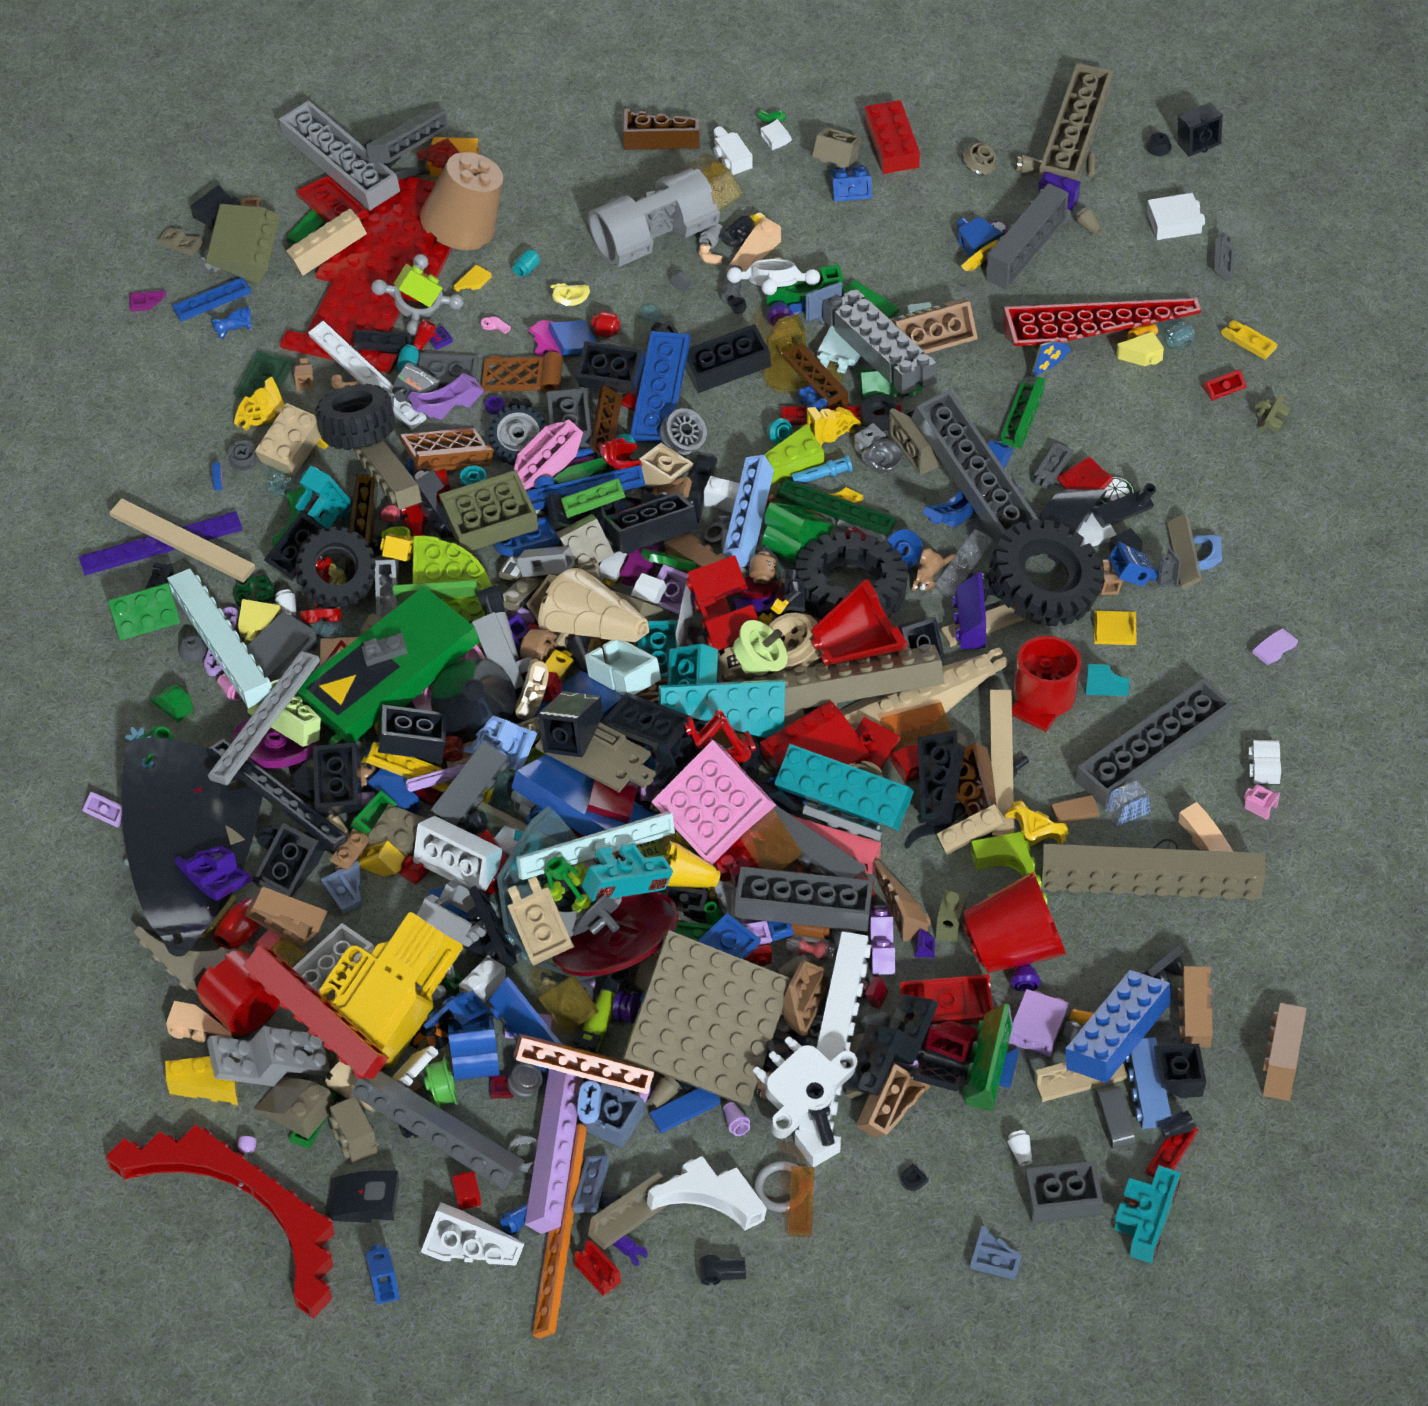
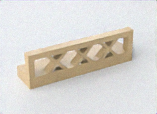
M1066 1062L1036 1070L1034 1084L1041 1101L1045 1102L1128 1079V1074L1122 1063L1110 1080L1105 1083L1070 1070L1067 1071Z

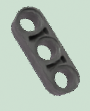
M1120 1086L1096 1089L1097 1103H1100L1098 1106L1102 1120L1106 1122L1104 1126L1109 1142H1112L1110 1144L1111 1148L1134 1145V1130Z

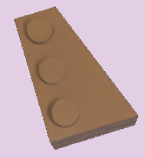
M891 1064L879 1094H869L856 1127L872 1137L887 1135L903 1118L904 1113L931 1086L914 1081L913 1077L909 1076L910 1073L896 1064Z

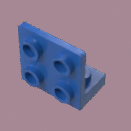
M855 165L849 169L834 167V170H829L833 181L834 202L872 198L871 175L868 168L864 167V165Z
M473 990L467 993L462 991L455 997L451 996L442 1003L444 1007L440 1011L437 1009L427 1017L429 1021L424 1027L428 1029L447 1020L452 1015L464 1026L485 1016L489 1010Z

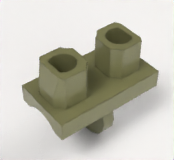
M1280 394L1272 404H1270L1268 399L1256 403L1255 410L1258 412L1257 415L1259 417L1265 416L1258 428L1259 430L1264 431L1268 428L1275 433L1279 430L1283 421L1275 417V415L1284 419L1291 409L1282 403L1285 398Z

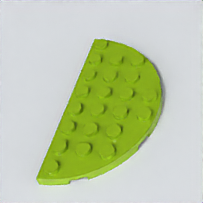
M414 536L413 584L476 580L479 590L492 586L480 562L461 546L453 542L451 544L439 540L437 537ZM478 596L441 599L472 625L473 621L485 616ZM481 642L477 643V645L482 651L483 647Z

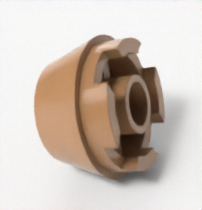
M531 629L521 641L520 657L522 659L529 657L545 663L554 650L557 649L558 643H555L554 639L558 636L551 633L550 630Z

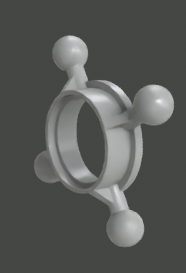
M418 254L413 259V265L420 267L424 271L428 266V258L423 254ZM380 279L375 280L371 286L373 293L376 295L390 293L394 298L397 309L403 315L411 318V321L407 324V331L411 335H416L418 324L421 323L419 319L430 316L441 304H448L450 308L457 310L463 306L464 302L463 298L458 294H453L450 297L443 296L441 290L431 307L418 309L409 306L403 300L401 291L396 286L387 285Z

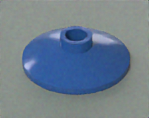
M907 529L893 533L887 543L892 545L891 551L897 549L902 555V560L906 561L907 570L912 569L919 563L923 551L920 537L915 532Z

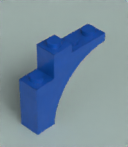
M372 744L368 747L367 751L365 752L366 757H368ZM377 767L378 772L373 773L367 782L370 791H374L376 795L380 791L384 792L397 803L396 807L415 814L421 808L419 798L413 792L407 790V779Z

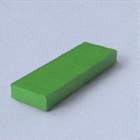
M617 478L561 498L567 518L625 498V494L620 480Z

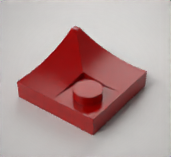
M1089 456L1058 476L1057 481L1065 490L1105 489L1113 481V477Z

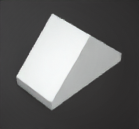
M795 1130V1145L812 1167L819 1165L840 1152L841 1137L834 1136L835 1143L826 1147L822 1146L818 1133Z

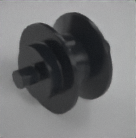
M270 825L260 828L257 843L265 849H269L278 830Z

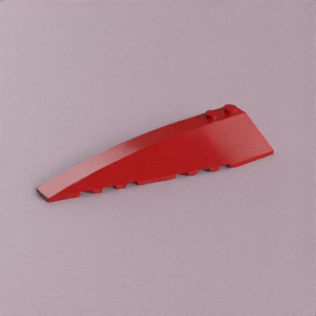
M1197 298L1004 307L1002 327L1005 338L1014 346L1041 345L1052 341L1066 342L1199 314L1201 313V308Z

